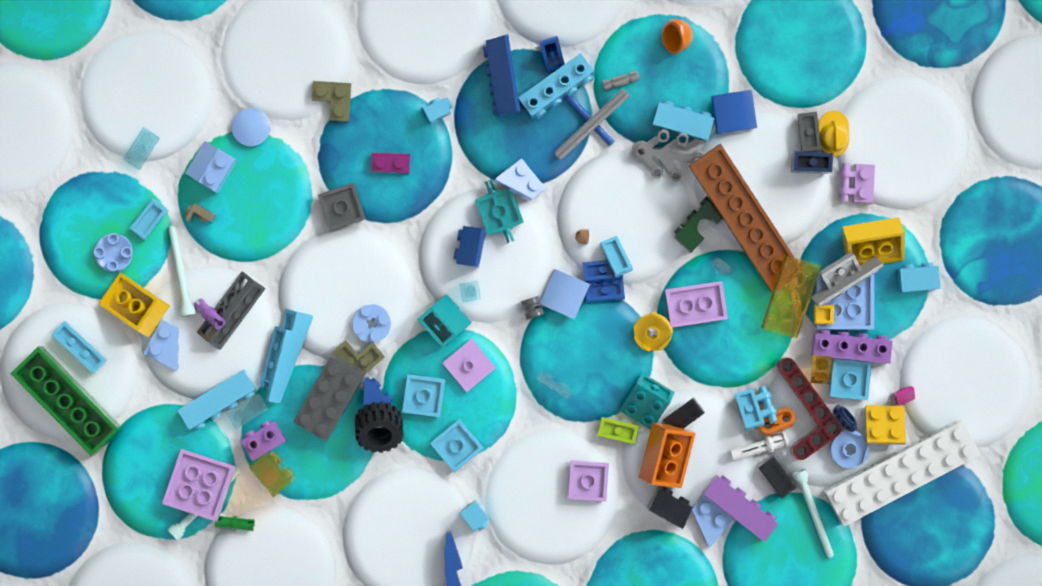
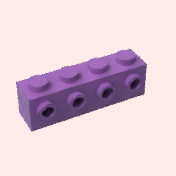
M819 330L818 333H813L811 356L891 363L893 341L887 340L888 336L876 335V339L868 338L869 334L857 333V337L849 336V332L838 331V335H831L829 330Z

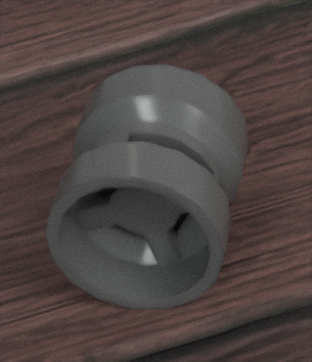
M539 296L521 301V305L526 311V320L544 314L543 308L539 305Z

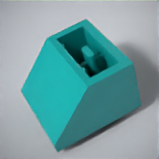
M447 294L417 319L442 348L448 345L472 323Z

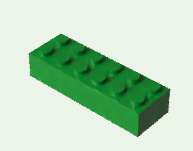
M38 346L10 373L90 456H95L123 429L43 346Z

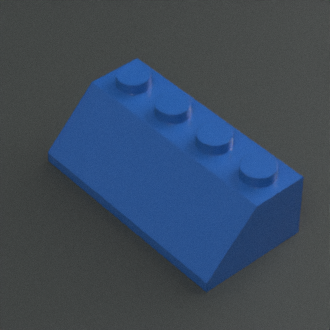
M507 34L486 40L483 52L484 58L488 57L489 59L486 71L487 76L492 78L489 90L490 95L495 97V102L492 103L493 114H497L498 118L520 115L509 36Z

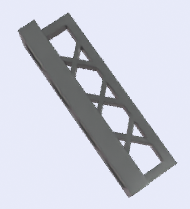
M242 271L214 308L217 314L223 311L221 318L225 320L224 326L219 323L222 328L215 329L209 321L205 320L197 333L209 344L221 350L266 288ZM247 279L248 281L246 282V284L242 288H240V285L243 282V280ZM234 295V300L229 303V299ZM212 326L211 331L206 335V330Z

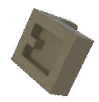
M195 203L193 206L190 205L185 212L187 216L185 220L188 222H192L196 213L198 214L197 218L205 223L208 220L214 222L217 217L214 213Z

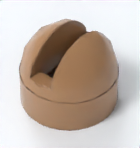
M589 229L578 230L575 234V240L579 244L588 245Z

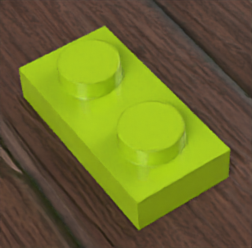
M601 417L597 436L635 444L639 425Z

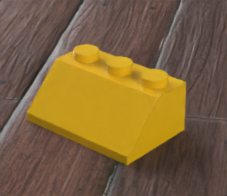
M899 217L842 227L845 255L852 252L860 266L873 257L878 258L883 264L905 260V231Z

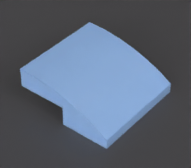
M554 269L539 304L575 319L590 284Z

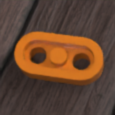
M789 408L777 410L776 417L778 421L773 424L770 423L768 417L763 418L765 425L770 424L772 427L766 429L765 426L759 427L760 432L769 436L791 428L796 421L794 411ZM788 417L790 420L784 422L783 418Z

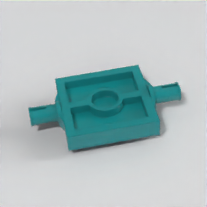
M489 180L491 188L488 181L484 182L488 193L484 197L476 199L475 202L488 236L504 233L507 243H510L509 237L511 242L515 241L511 229L524 223L513 192L509 191V188L495 190L492 180Z

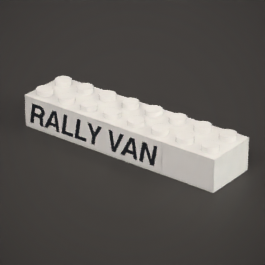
M956 420L823 490L840 524L846 526L981 454L964 422Z

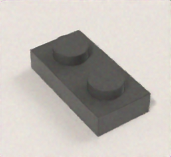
M817 112L797 114L801 152L821 150Z

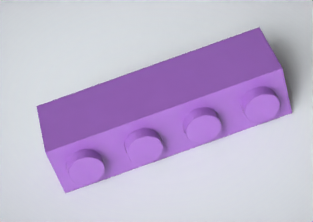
M716 475L702 493L765 542L778 525L775 521L777 517L769 511L764 513L760 510L761 505L754 499L751 501L746 499V493L739 487L736 489L731 487V481L724 475L721 477Z

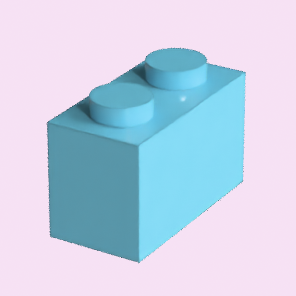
M921 263V267L914 268V264L902 265V269L897 270L899 292L941 289L939 266H933V263Z

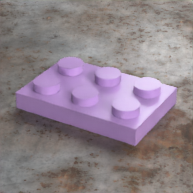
M722 281L665 290L671 327L728 319Z

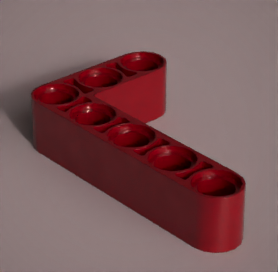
M786 357L779 359L777 370L817 424L816 428L796 441L790 448V453L794 458L804 460L836 438L841 432V426L795 361ZM784 361H789L791 364V368L787 372L783 371L781 367ZM797 376L802 379V384L799 387L793 385V379ZM807 392L813 394V400L809 403L804 400V395ZM818 408L824 409L825 414L822 418H817L815 415ZM830 423H833L836 427L835 432L832 434L827 432V426ZM815 434H818L820 437V442L817 445H813L811 442V438ZM798 446H803L805 449L802 456H797L795 453Z

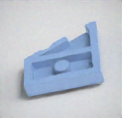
M704 494L692 508L709 547L715 543L734 519Z

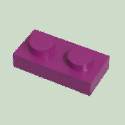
M372 152L371 172L410 174L411 154Z

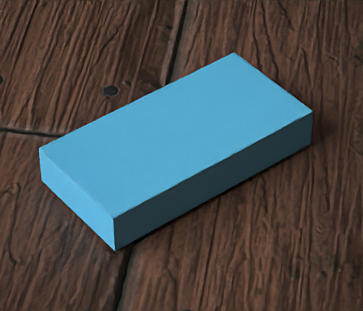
M152 199L129 229L145 241L169 210L155 199Z
M618 236L600 243V247L615 278L633 271V267Z

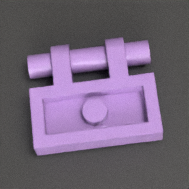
M842 163V171H840L842 181L841 188H839L841 202H848V195H853L854 203H873L875 165L855 164V171H850V163ZM849 177L854 178V189L849 188Z

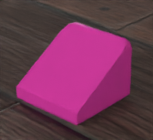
M907 386L893 392V397L898 406L915 399L914 387Z

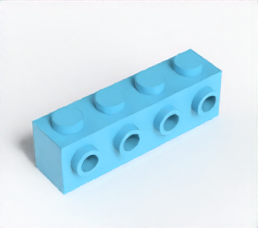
M580 53L518 97L519 102L532 119L536 117L539 119L547 113L546 110L548 108L558 106L565 95L571 96L578 91L577 88L580 85L590 83L594 79V70Z

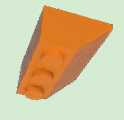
M652 422L638 478L651 485L682 488L696 433L675 426Z

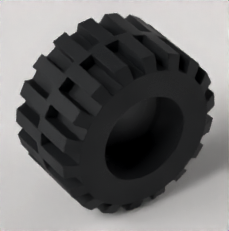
M379 401V403L372 402L371 405L366 404L364 409L360 408L358 410V414L355 416V439L360 447L364 446V450H371L373 453L376 451L383 453V451L389 452L391 448L395 449L398 447V444H401L404 436L403 416L396 406Z

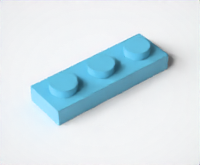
M64 321L51 334L93 374L108 360L67 321Z

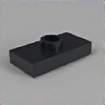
M693 397L665 417L663 421L667 425L684 429L702 416L705 411Z
M774 456L758 467L781 499L797 488Z

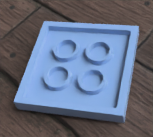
M816 272V293L826 288V285L819 272ZM874 274L864 278L861 283L853 285L845 293L831 299L826 305H834V324H816V329H874Z

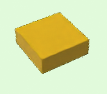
M814 305V324H834V305H822L820 307Z

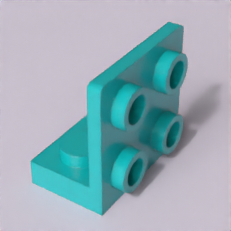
M641 373L634 388L620 408V412L651 430L652 422L657 423L675 392Z

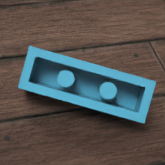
M663 100V103H658L652 126L677 134L683 132L688 137L707 142L715 118H712L710 113L703 111L695 113L692 112L693 109L690 107H674V103Z

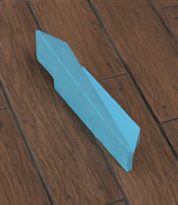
M285 309L282 327H274L261 378L262 387L266 388L268 392L266 401L281 402L312 322V315Z

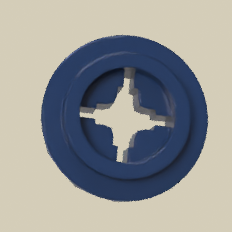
M837 405L834 407L833 413L838 422L847 431L854 432L857 429V422L854 416L843 406Z

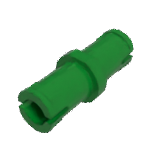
M219 516L218 521H215V528L232 529V531L238 529L253 532V527L255 526V519L238 518V516Z

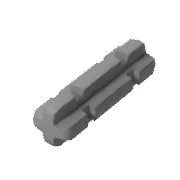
M635 70L629 72V74L625 73L613 77L612 80H604L602 82L604 91L611 90L612 87L617 88L629 84V82L638 81V72Z

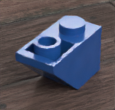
M367 377L364 380L363 407L366 404L371 405L372 402L379 403V401L384 404L390 403L391 406H394L392 403L394 399L387 391L383 393L379 389L381 385L374 377L372 379Z

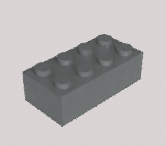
M335 353L331 355L293 422L327 441L367 372Z

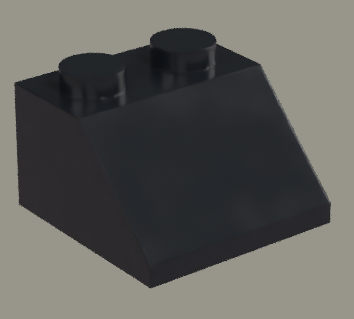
M664 486L662 489L657 488L647 509L683 529L693 508L689 505L690 501L682 496L679 499L672 495L673 491Z

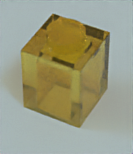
M812 355L810 383L830 384L832 356Z

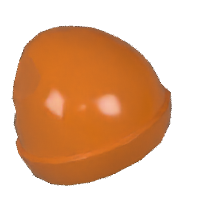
M672 19L665 24L662 30V43L666 50L672 54L684 51L693 40V31L688 23L683 20Z

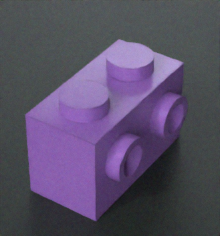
M268 420L260 425L261 429L254 432L252 430L243 435L245 439L241 443L252 461L288 441L276 421L271 423Z

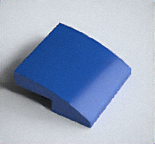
M752 90L711 96L717 134L757 128Z
M607 260L583 263L584 281L590 284L586 292L587 303L625 300L623 275L615 278Z

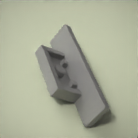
M850 252L819 272L826 288L813 295L811 299L818 307L826 305L831 299L845 293L853 285L861 283L864 278L877 273L884 265L878 258L873 257L860 266L855 255Z

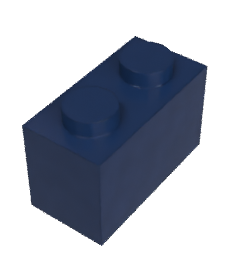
M797 151L792 153L791 172L832 173L833 153Z

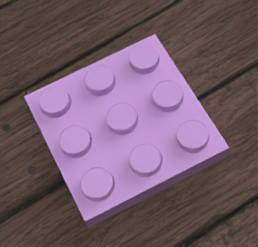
M181 449L162 504L217 522L236 467Z

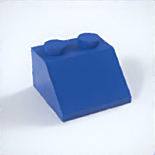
M463 226L462 230L459 229L457 241H460L459 249L455 248L453 257L456 260V264L479 268L486 229Z

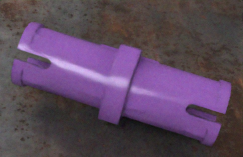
M202 298L198 299L197 301L200 305L195 302L193 305L195 309L215 329L222 328L219 323L224 326L225 320Z

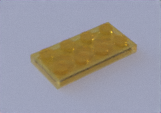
M784 255L761 326L762 329L798 338L821 265Z

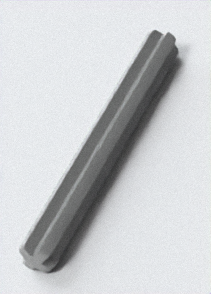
M624 89L620 90L554 152L557 158L563 159L629 98V94Z

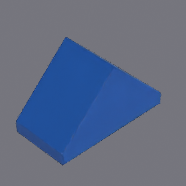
M558 36L539 41V48L547 73L556 71L565 65Z

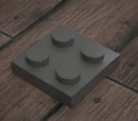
M354 183L318 194L329 231L366 220Z

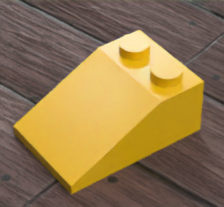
M121 272L99 302V305L148 338L170 307L169 304Z

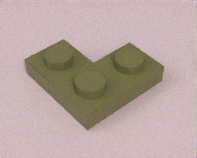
M313 81L312 101L331 102L330 121L349 122L352 84Z
M346 340L331 352L332 355L335 353L366 372L385 358L384 354L373 342L360 354Z

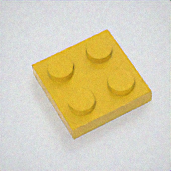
M866 405V444L905 445L904 406Z

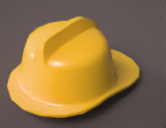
M833 110L823 114L819 120L821 150L823 153H833V157L840 156L849 145L848 119L839 111Z

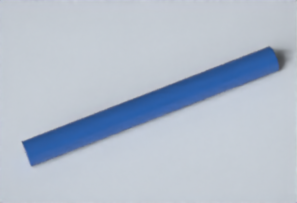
M565 95L563 97L586 122L592 117L572 95ZM600 125L594 129L609 147L615 142Z

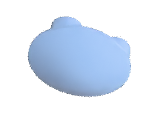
M247 108L237 113L234 117L232 133L239 143L245 146H256L264 142L268 137L270 123L262 111L255 108Z
M111 233L105 235L97 242L94 255L101 268L117 272L130 264L133 257V248L126 237Z

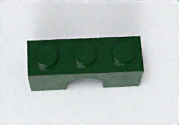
M708 196L700 202L702 207L698 211L694 209L687 217L689 221L684 226L681 223L674 231L676 234L674 239L690 253L705 239L698 232L697 225L699 221L709 219L717 225L722 220V217Z

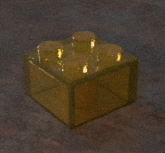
M271 450L249 468L274 498L295 481V474L290 467L285 468L281 463L283 461L282 457L277 452L273 453Z

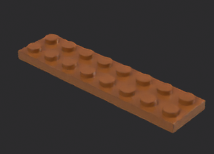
M718 144L688 166L771 293H774L803 272V269L721 144Z

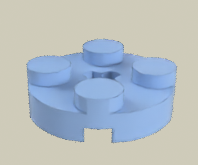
M365 305L353 317V330L357 337L365 342H378L384 339L390 331V317L381 306ZM376 319L375 323L377 326L369 329V325L366 323L367 320Z
M841 431L832 440L830 445L832 459L844 468H856L863 464L869 456V444H866L865 437L857 431ZM853 444L852 448L855 451L850 452V455L846 454L845 446Z

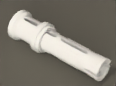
M782 431L781 434L772 437L766 436L765 440L731 449L730 452L733 461L765 451L772 453L775 449L785 446L789 448L790 445L786 432ZM758 447V449L742 453L743 451Z

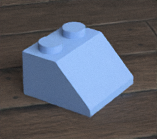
M204 141L185 174L219 193L238 160Z

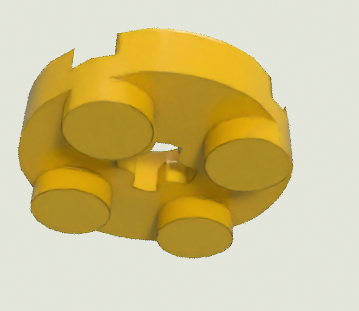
M650 312L641 316L634 325V339L638 346L646 351H660L671 340L673 328L664 316L656 312ZM649 328L655 329L657 336H650Z

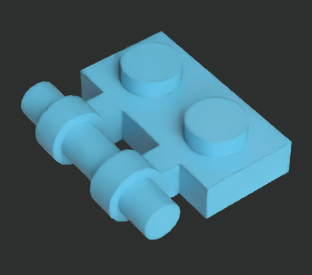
M766 386L759 387L760 394L755 395L753 388L735 393L746 431L765 426L763 418L766 417L769 418L771 424L778 421L776 408L773 407L771 402V393L767 391ZM758 402L764 403L765 410L760 411Z

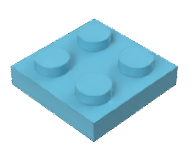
M832 358L829 397L868 400L872 362Z
M407 374L402 412L441 417L446 379Z
M460 418L430 443L454 473L484 449Z

